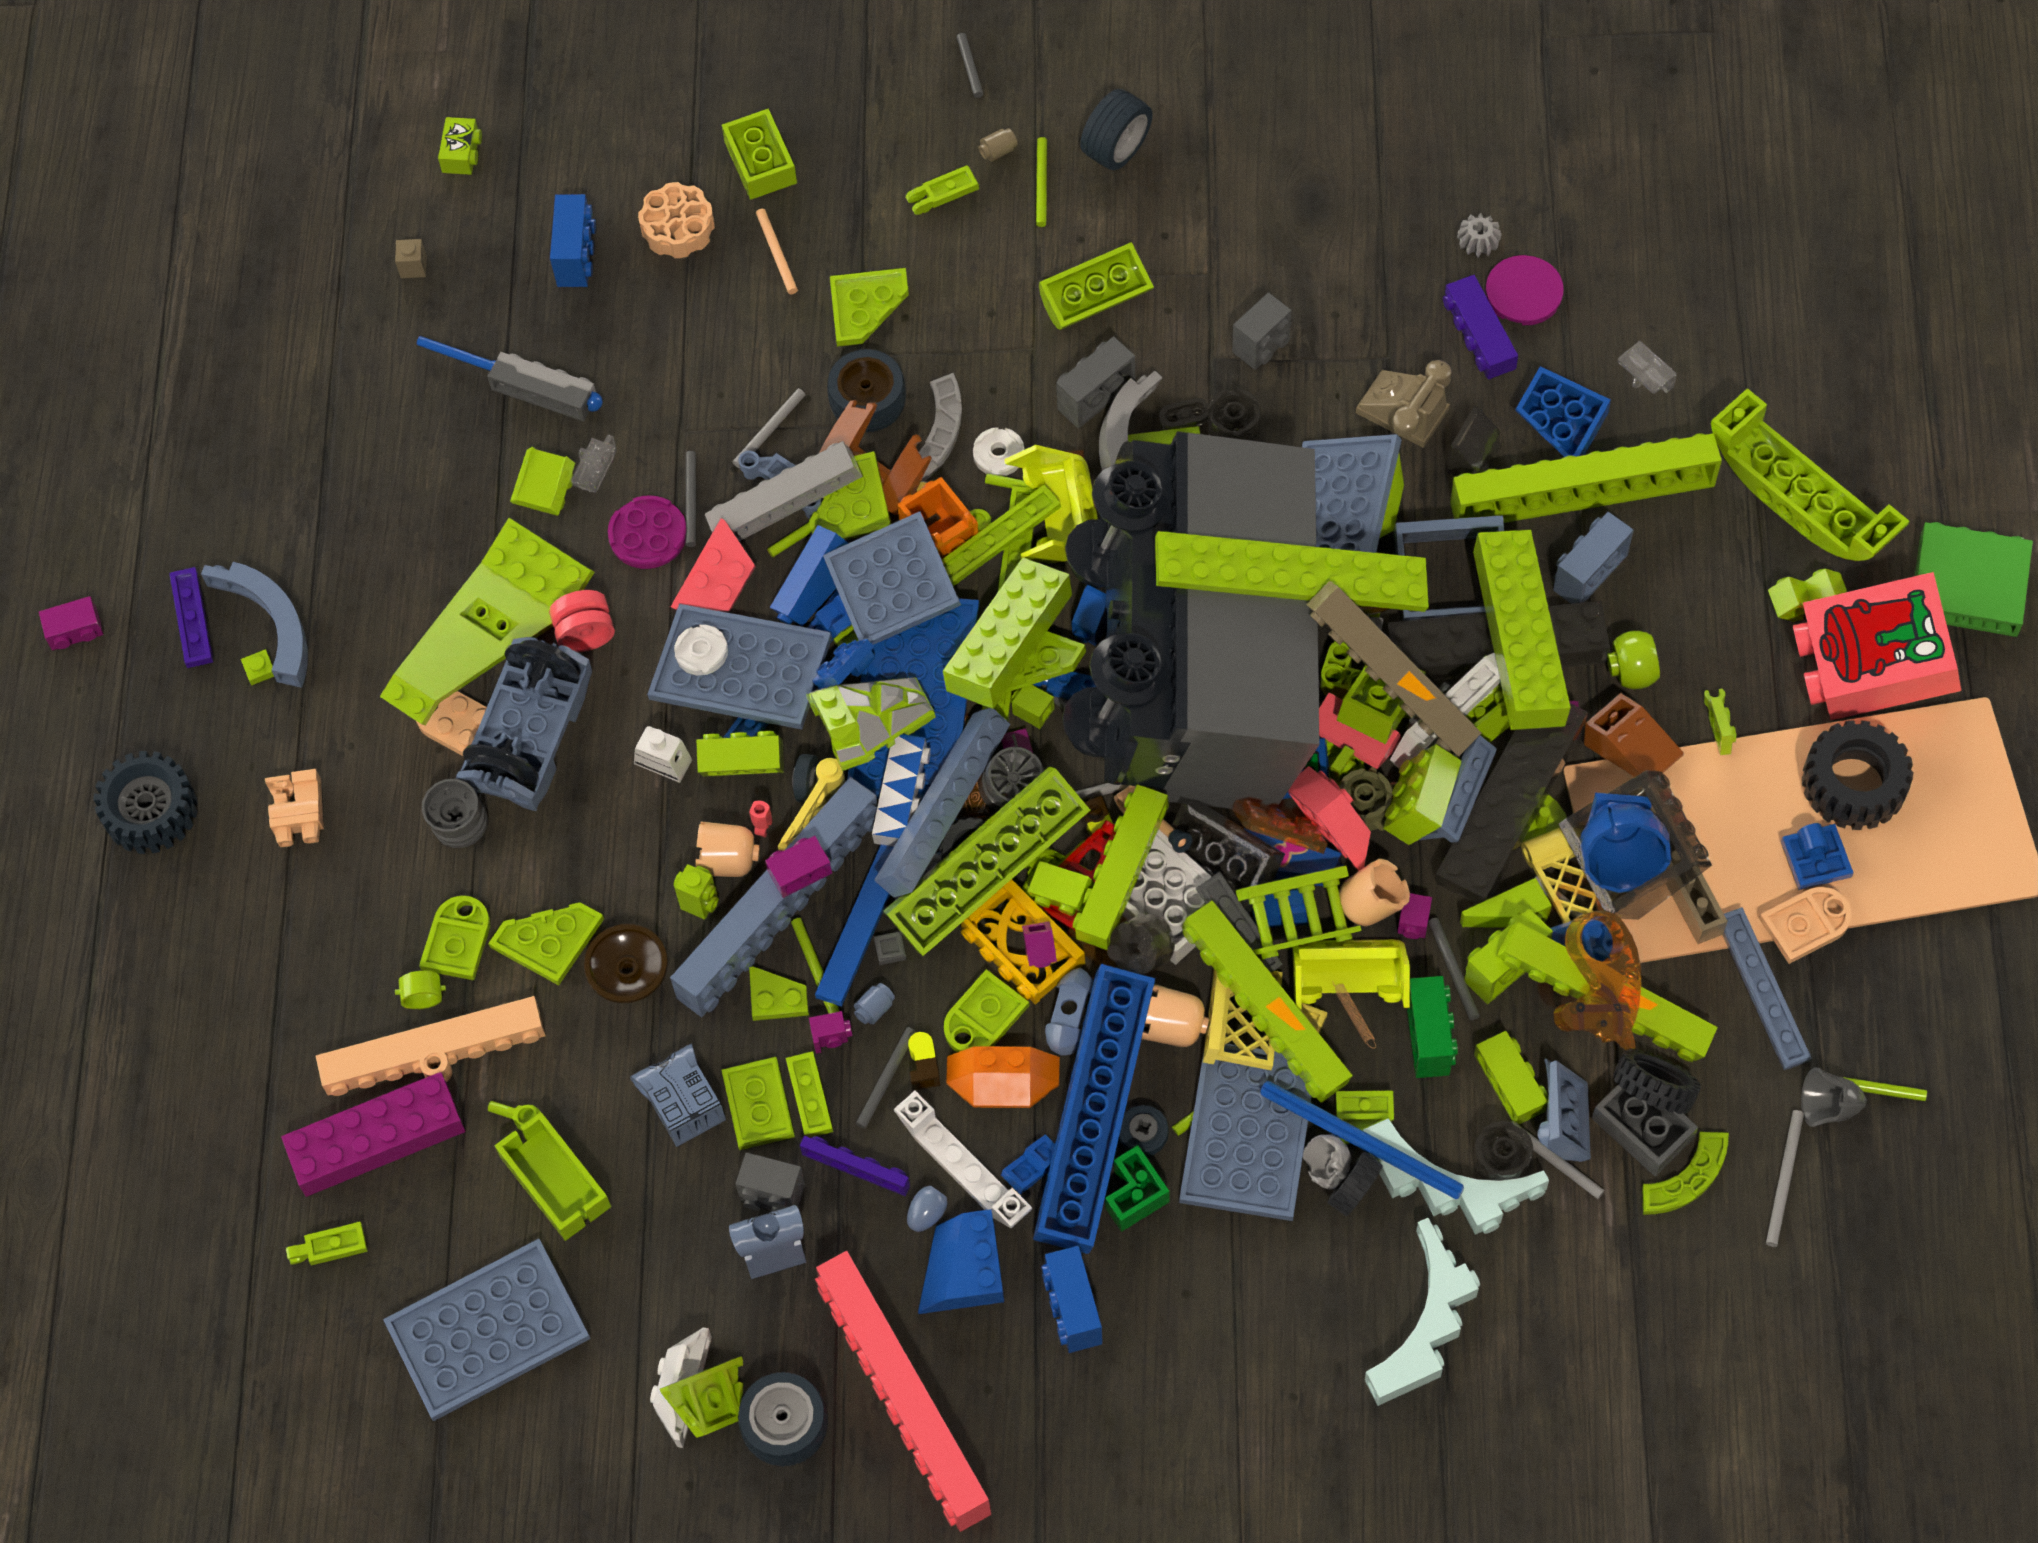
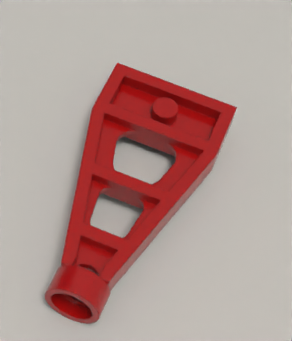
M1105 820L1101 828H1098L1058 867L1079 872L1090 877L1095 883L1096 880L1093 879L1098 864L1103 865L1106 844L1109 840L1113 841L1116 832H1114L1115 825ZM1094 849L1100 853V859L1094 870L1089 871L1080 865V861L1089 850ZM1050 904V907L1046 908L1038 905L1046 914L1075 931L1073 922L1077 913L1074 916H1070L1059 911L1057 906Z

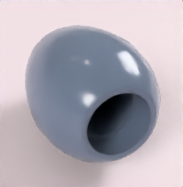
M932 1186L922 1188L914 1196L907 1213L908 1226L916 1232H922L932 1227L943 1216L947 1208V1197Z

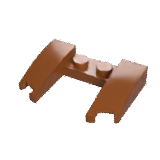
M851 400L835 423L819 453L827 450L830 445L843 441L851 449L854 456L865 454L866 452L858 446L876 410L877 404L867 403L866 409L856 407L857 400ZM917 434L912 436L891 471L878 462L888 511L893 515L899 514L898 504L905 496L915 494L932 459L931 456L922 459L916 448L917 444L922 441Z

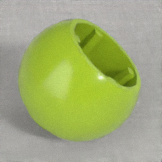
M1629 631L1621 634L1612 642V652L1607 653L1608 667L1611 677L1617 676L1621 686L1633 690L1643 689L1651 686L1660 678L1657 651L1651 634L1643 631Z

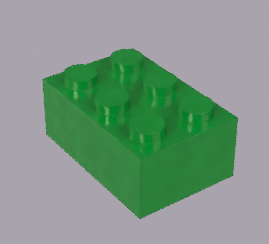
M1443 976L1410 979V1008H1407L1416 1078L1449 1076L1451 1066L1456 1064L1455 1055L1458 1054L1457 1040L1452 1038L1454 1017L1453 1012H1449L1448 1002H1451L1449 985L1444 986Z

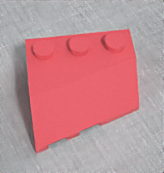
M1308 766L1299 774L1288 790V794L1309 822L1330 843L1332 842L1345 858L1348 857L1353 866L1360 871L1365 866L1371 831L1350 804L1353 802V799L1343 788L1340 789L1335 781L1329 780L1321 770L1317 773Z

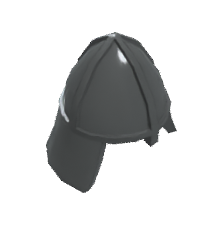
M1814 1067L1811 1069L1804 1080L1801 1093V1109L1804 1113L1805 1122L1811 1127L1847 1120L1858 1114L1867 1104L1863 1091L1853 1081L1830 1074L1820 1068Z

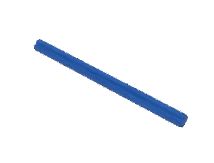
M1266 1081L1260 1091L1263 1097L1454 1199H1459L1462 1195L1464 1186L1458 1181L1270 1081Z

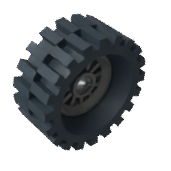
M139 751V758H134L133 754L130 753L125 755L127 761L122 764L117 759L112 763L115 768L112 772L105 769L102 773L105 782L97 781L95 787L99 794H94L93 799L96 807H94L96 814L107 833L118 846L122 844L123 848L130 852L134 847L138 854H145L146 848H150L152 853L160 852L159 846L163 844L167 849L173 847L174 845L171 840L176 837L181 841L185 837L182 830L184 828L191 830L194 824L190 817L196 818L198 812L195 807L198 804L195 791L179 764L176 765L169 756L164 760L159 752H154L153 756L150 757L147 751ZM152 803L151 806L143 808L145 804Z

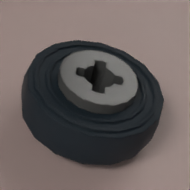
M802 754L797 759L792 776V786L797 802L805 803L818 782L816 768L819 761L815 755Z
M1141 1105L1131 1108L1125 1112L1119 1134L1120 1143L1126 1151L1139 1146L1146 1157L1155 1155L1163 1149L1168 1141L1169 1127L1167 1119L1159 1110L1151 1106Z

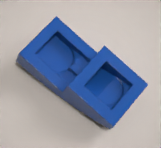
M1045 1134L1027 1147L1021 1157L1004 1168L1001 1176L1021 1195L1049 1172L1055 1143Z

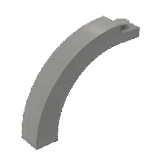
M1156 371L1148 377L1143 375L1137 382L1130 378L1120 389L1104 417L1099 437V456L1102 471L1115 464L1120 447L1124 442L1128 441V424L1131 412L1153 393L1160 383L1162 377Z

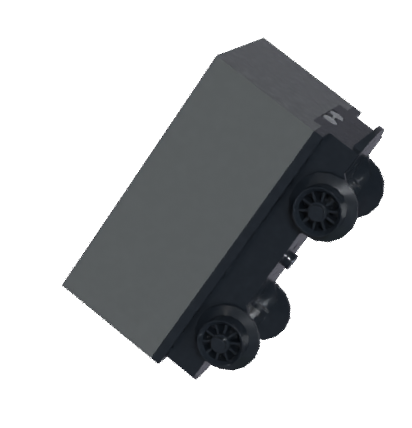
M1179 431L1176 432L1170 445L1138 440L1124 442L1120 447L1115 464L1103 469L1094 481L1092 498L1094 507L1101 518L1087 520L1076 525L1068 535L1065 546L1067 562L1071 566L1076 578L1085 585L1094 588L1106 587L1107 636L1093 651L1089 665L1092 681L1096 687L1084 688L1074 693L1065 704L1062 716L1065 733L1074 748L1082 754L1104 758V783L1135 786V788L1138 784L1168 795V802L1274 813L1320 745L1318 624L1310 617L1313 611L1306 605L1309 601L1156 586L1155 536L1158 531L1316 547L1315 449Z

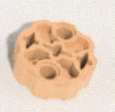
M679 182L667 183L663 188L651 191L645 196L643 208L638 212L642 236L647 240L652 251L659 255L666 254L674 258H684L696 250H702L710 242L709 236L715 228L711 203L706 200L702 190L696 186H684Z

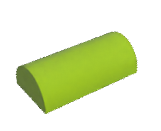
M1132 242L1039 283V291L1044 307L1051 321L1059 330L1151 291L1154 288Z

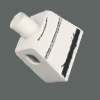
M650 726L646 727L635 748V765L677 782H681L692 762V758L681 739Z

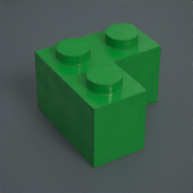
M1139 1146L1134 1147L1114 1160V1172L1124 1187L1106 1197L1105 1203L1107 1212L1122 1232L1169 1203V1190Z

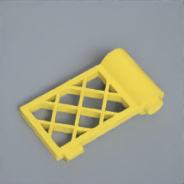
M826 758L817 765L816 775L818 782L781 839L778 850L784 851L845 783L844 771H842L837 759Z
M1572 822L1522 842L1521 849L1527 864L1534 869L1563 924L1571 921L1569 919L1571 910L1585 914V919H1589L1590 916L1594 918H1616L1621 916V909L1624 906L1617 893L1611 894L1609 890L1600 888L1599 885L1596 892L1580 888L1583 878L1590 880L1591 878L1585 873L1584 868L1581 870L1568 865L1571 858L1581 855L1580 836L1583 829ZM1554 867L1560 869L1561 873L1558 880L1546 877L1543 870ZM1565 871L1580 876L1577 886L1561 882ZM1558 888L1574 892L1570 903L1558 899L1556 895ZM1577 894L1593 899L1589 909L1574 904ZM1596 900L1607 903L1611 911L1604 914L1593 911Z

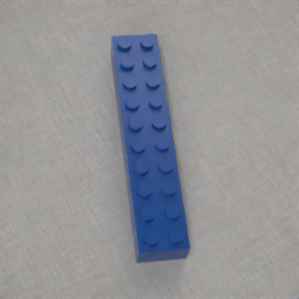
M1103 964L1100 965L1095 974L1033 1240L1066 1249L1079 1246L1080 1252L1089 1254L1094 1247L1155 978Z

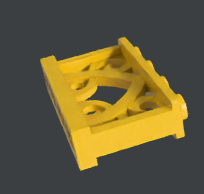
M1012 879L961 923V934L970 944L974 942L980 948L979 952L982 957L989 963L993 961L999 967L998 972L1008 982L1011 980L1017 986L1018 993L1026 1000L1030 999L1035 1005L1058 985L1065 974L1085 964V953ZM1007 899L1009 901L1002 915L992 911L1004 900ZM1018 916H1024L1026 922L1022 925L1016 924L1011 921V918L1018 922ZM983 918H993L999 921L998 925L995 923L985 924V927L991 928L989 934H983L978 930V923ZM1049 921L1053 932L1057 962L1066 959L1067 962L1053 974L1050 965L1044 967L1046 971L1045 980L1040 984H1033L1027 980L1026 975L1033 972L1036 974L1037 979L1039 968L1029 966L1026 955L1008 952L1006 943L1007 930L1009 927L1012 930L1023 932L1022 926ZM997 940V948L991 942Z

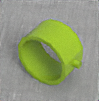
M415 971L399 978V989H395V995H400L401 1005L405 1008L425 1009L436 1006L442 1001L441 991H446V987L440 984L439 974L432 971Z

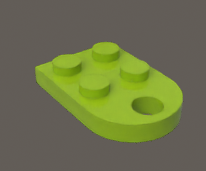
M456 896L448 899L438 908L419 967L421 970L469 980L475 979L490 929L489 914L479 900L470 896ZM466 905L473 907L470 915H459L461 907Z
M986 969L946 1015L944 1021L946 1041L956 1052L974 1046H995L1029 1007V1001ZM959 1033H967L971 1036V1039L966 1044H959L956 1042L955 1037Z

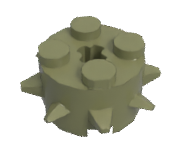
M1371 767L1368 771H1365L1366 769L1351 771L1343 777L1339 786L1340 789H1345L1352 797L1353 802L1350 804L1370 831L1376 829L1384 831L1385 813L1391 805L1392 791L1397 782L1389 783L1381 773L1378 772L1377 774V770L1374 767Z

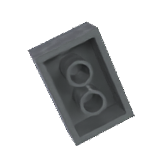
M1114 336L1107 342H1102L1094 353L1089 357L1082 358L1074 369L1069 373L1065 372L1059 377L1056 382L1057 409L1078 429L1115 399L1120 389L1130 378L1135 381V355Z
M1618 1084L1595 1107L1592 1120L1656 1177L1695 1138L1698 1127L1683 1113H1671L1665 1108L1661 1110L1656 1105H1648L1645 1100L1640 1101L1635 1098L1636 1095H1630L1626 1092L1627 1089H1622Z

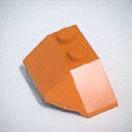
M974 1046L947 1056L946 1083L972 1107L1031 1108L1051 1090L1059 1086L1060 1057L1033 1047Z

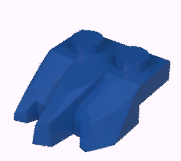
M1614 918L1578 919L1550 928L1553 931L1552 940L1611 971L1622 960L1620 955L1613 952V949L1625 943L1626 933H1609V929L1613 926Z

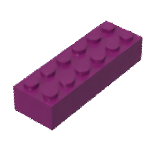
M439 1072L283 1135L281 1138L298 1185L307 1197L466 1131L442 1072Z

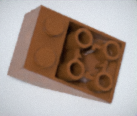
M1622 693L1585 723L1584 745L1644 784L1652 780L1655 781L1684 755V752L1641 705Z

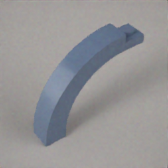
M233 562L230 570L219 565L214 567L204 565L201 575L207 587L245 596L258 603L272 617L278 635V648L272 673L277 682L302 688L308 665L307 640L300 619L288 596L269 577L246 565Z

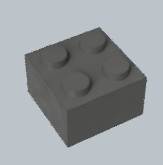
M1268 292L1233 324L1232 352L1254 370L1261 364L1265 365L1268 363L1273 353L1279 347L1284 348L1291 338V309Z
M745 1153L735 1184L741 1203H744L743 1205L746 1208L757 1211L763 1208L773 1212L796 1205L798 1208L805 1189L801 1166L750 1153Z

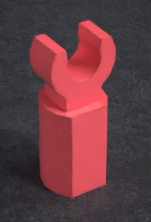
M754 801L749 811L752 824L755 826L754 833L766 838L767 828L772 824L770 807L764 801Z

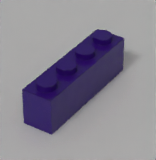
M1475 275L1447 284L1445 296H1443L1444 306L1447 311L1451 310L1457 330L1462 331L1464 334L1466 347L1469 351H1473L1479 371H1483L1487 379H1491L1515 370L1518 354Z

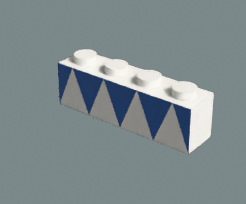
M901 734L895 738V745L890 747L872 831L874 844L894 847L920 804V798H917L918 790L924 788L926 776L925 773H922L923 766L929 763L931 748H927L926 739L923 737Z

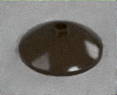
M634 924L616 925L601 932L589 945L584 958V971L591 988L602 998L615 1003H632L651 995L661 985L668 967L667 953L660 938L651 930ZM627 968L633 969L630 974L624 973V970Z

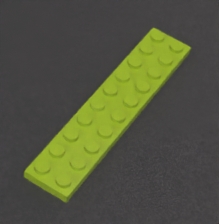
M1158 531L1155 536L1156 586L1310 601L1331 581L1358 606L1425 612L1429 607L1426 558Z

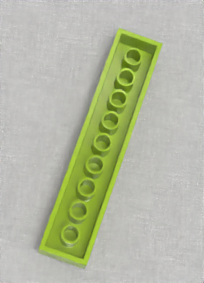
M1700 433L1689 438H1671L1665 442L1654 444L1647 442L1636 447H1619L1612 451H1594L1588 455L1577 457L1571 455L1554 461L1541 460L1536 464H1517L1507 469H1489L1483 473L1461 474L1453 479L1450 505L1454 519L1503 516V523L1715 487L1722 459L1714 433L1706 435Z

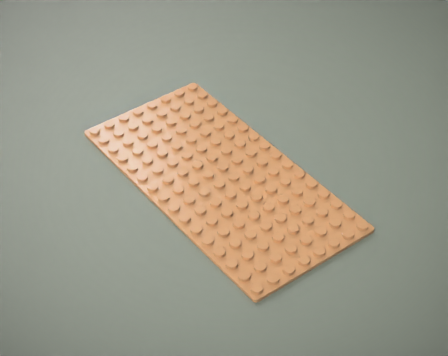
M1986 697L1736 738L1735 743H1732L1731 754L1720 755L1716 741L1679 747L1684 752V755L1653 781L1722 912L1725 914L1743 907L1759 943L1773 941L1759 919L1760 914L1815 887L1834 889L1847 899L1852 912L1848 928L2038 897V854L1990 700ZM1854 720L1855 724H1860L1862 720L1869 721L1870 726L1877 727L1879 724L1885 727L1884 731L1890 734L1893 732L1899 737L1897 742L1905 744L1908 749L1906 756L1912 758L1913 766L1911 770L1914 772L1913 781L1901 809L1887 823L1882 824L1879 822L1876 828L1868 829L1867 825L1863 826L1862 830H1853L1852 826L1846 825L1845 829L1838 827V822L1824 820L1822 818L1824 814L1821 811L1816 813L1811 807L1813 800L1808 801L1805 797L1804 791L1806 787L1802 786V776L1810 748L1823 731H1829L1830 726L1837 723L1841 727L1844 726L1845 721ZM1607 759L1569 765L1563 770L1576 826H1581L1583 830L1589 820L1595 793L1626 795L1627 790L1644 784ZM1846 759L1832 766L1837 779L1850 789L1871 791L1882 786V780L1878 772L1864 761ZM1819 823L1822 827L1835 824L1854 872L1853 876L1798 890L1781 844L1782 837L1795 834L1799 829L1809 824ZM1662 876L1642 890L1620 893L1609 890L1611 894L1617 893L1624 906L1621 909V916L1614 918L1613 926L1609 929L1610 934L1626 933L1625 943L1614 952L1622 958L1616 967L1728 949L1723 935L1697 944ZM1590 880L1592 890L1596 892L1598 885ZM1596 900L1599 913L1604 914L1611 911L1607 903ZM1831 903L1827 905L1828 911L1832 914L1842 912L1838 904Z

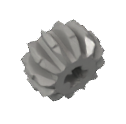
M1481 213L1478 215V218L1470 214L1468 221H1462L1457 238L1460 240V248H1467V255L1474 252L1477 257L1481 253L1489 256L1491 250L1498 248L1499 240H1501V231L1499 230L1498 222H1492L1491 216L1485 219Z

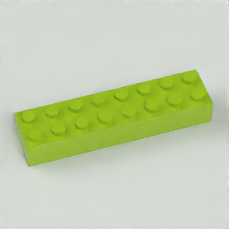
M1531 530L1478 533L1473 553L1510 729L1565 727L1571 707Z
M1048 767L918 881L912 893L901 895L883 912L916 951L924 956L1084 817L1090 809L1056 768Z

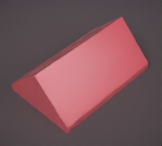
M1328 693L1319 708V736L1341 749L1345 745L1355 751V757L1378 769L1396 750L1402 739L1399 732L1394 731L1387 743L1384 744L1337 721L1343 700Z

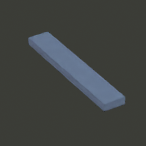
M1743 907L1725 913L1724 915L1728 922L1723 933L1724 940L1783 1069L1787 1070L1809 1062L1812 1059Z

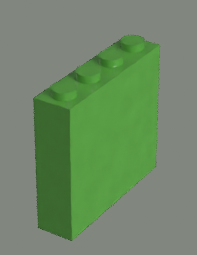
M1925 522L1920 535L1915 576L1934 572L1947 625L2017 637L2023 625L2033 541L2026 540L2020 536L2009 537L1990 531L1979 532L1967 527L1956 528L1944 526L1938 522Z

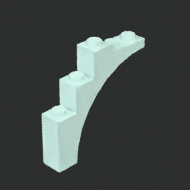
M1389 1118L1363 1129L1369 1135L1458 1181L1464 1186V1191L1459 1199H1454L1369 1153L1371 1157L1383 1165L1379 1174L1392 1198L1399 1195L1406 1197L1414 1193L1416 1187H1418L1433 1216L1440 1213L1448 1215L1458 1208L1457 1206L1460 1205L1475 1235L1482 1231L1484 1234L1496 1230L1502 1220L1503 1213L1501 1210L1509 1212L1520 1205L1519 1202L1528 1198L1530 1200L1538 1199L1547 1190L1549 1179L1544 1171L1523 1178L1494 1181L1477 1180L1456 1175L1435 1166L1416 1153L1400 1137Z
M1429 1218L1418 1222L1416 1230L1425 1252L1428 1268V1296L1425 1309L1416 1328L1405 1343L1387 1360L1366 1371L1365 1382L1378 1406L1441 1377L1444 1361L1437 1349L1433 1351V1349L1459 1337L1462 1321L1457 1311H1451V1309L1476 1298L1478 1287L1480 1286L1476 1273L1473 1270L1469 1271L1466 1264L1454 1267L1456 1266V1261L1452 1252L1445 1250L1441 1243L1443 1240L1442 1233L1436 1224H1431Z

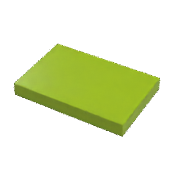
M777 1057L722 1069L739 1150L795 1137Z

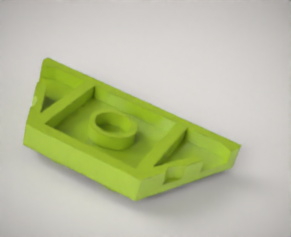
M742 1356L660 1388L661 1394L696 1438L738 1421V1412L743 1395V1383L738 1382V1367L743 1366Z

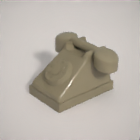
M1431 361L1426 366L1425 376L1422 374L1411 375L1381 370L1356 407V414L1424 448L1449 411L1450 404L1446 401L1444 387L1448 386L1451 381V367L1445 361Z

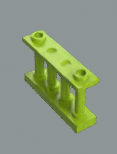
M1337 867L1236 890L1238 901L1248 899L1249 904L1253 905L1262 948L1252 951L1256 955L1261 954L1262 959L1279 956L1278 950L1333 937H1335L1336 942L1353 939L1352 933L1361 931V926L1347 928L1337 886L1340 884L1339 879L1349 876L1347 867ZM1323 883V887L1327 888L1336 931L1325 934L1322 932L1313 890H1315L1314 885ZM1297 888L1303 896L1312 937L1299 940L1288 898L1291 895L1290 890ZM1273 894L1274 899L1278 900L1287 942L1273 945L1263 901H1266L1265 895Z

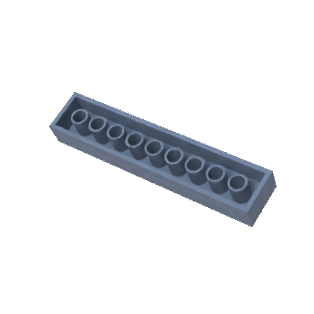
M850 777L785 850L793 847L800 839H809L816 836L830 861L832 871H837L843 864L844 857L850 851L853 852L858 848L862 837L867 831H873L878 807L876 795ZM766 870L670 977L676 998L700 1017H703L707 1011H713L725 991L729 992L735 986L738 976L753 966L755 957L761 951H766L770 947L773 937L778 931H783L787 928L794 913L797 910L801 911L807 905L810 895L814 891H819L824 886L827 876L782 898L768 870Z

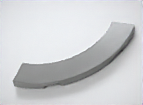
M954 373L930 381V387L936 404V415L925 445L919 451L922 459L927 456L932 457L921 481H926L942 466L950 455L959 435L962 405L961 394Z

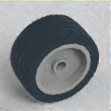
M1123 89L1111 91L1099 102L1086 122L1080 140L1082 152L1105 168L1114 171L1122 168L1136 154L1148 134L1153 119L1151 107Z
M777 1372L760 1378V1380H757L748 1388L740 1403L738 1424L746 1446L757 1458L771 1465L785 1467L804 1462L815 1454L824 1441L828 1427V1415L824 1400L812 1383L794 1373Z

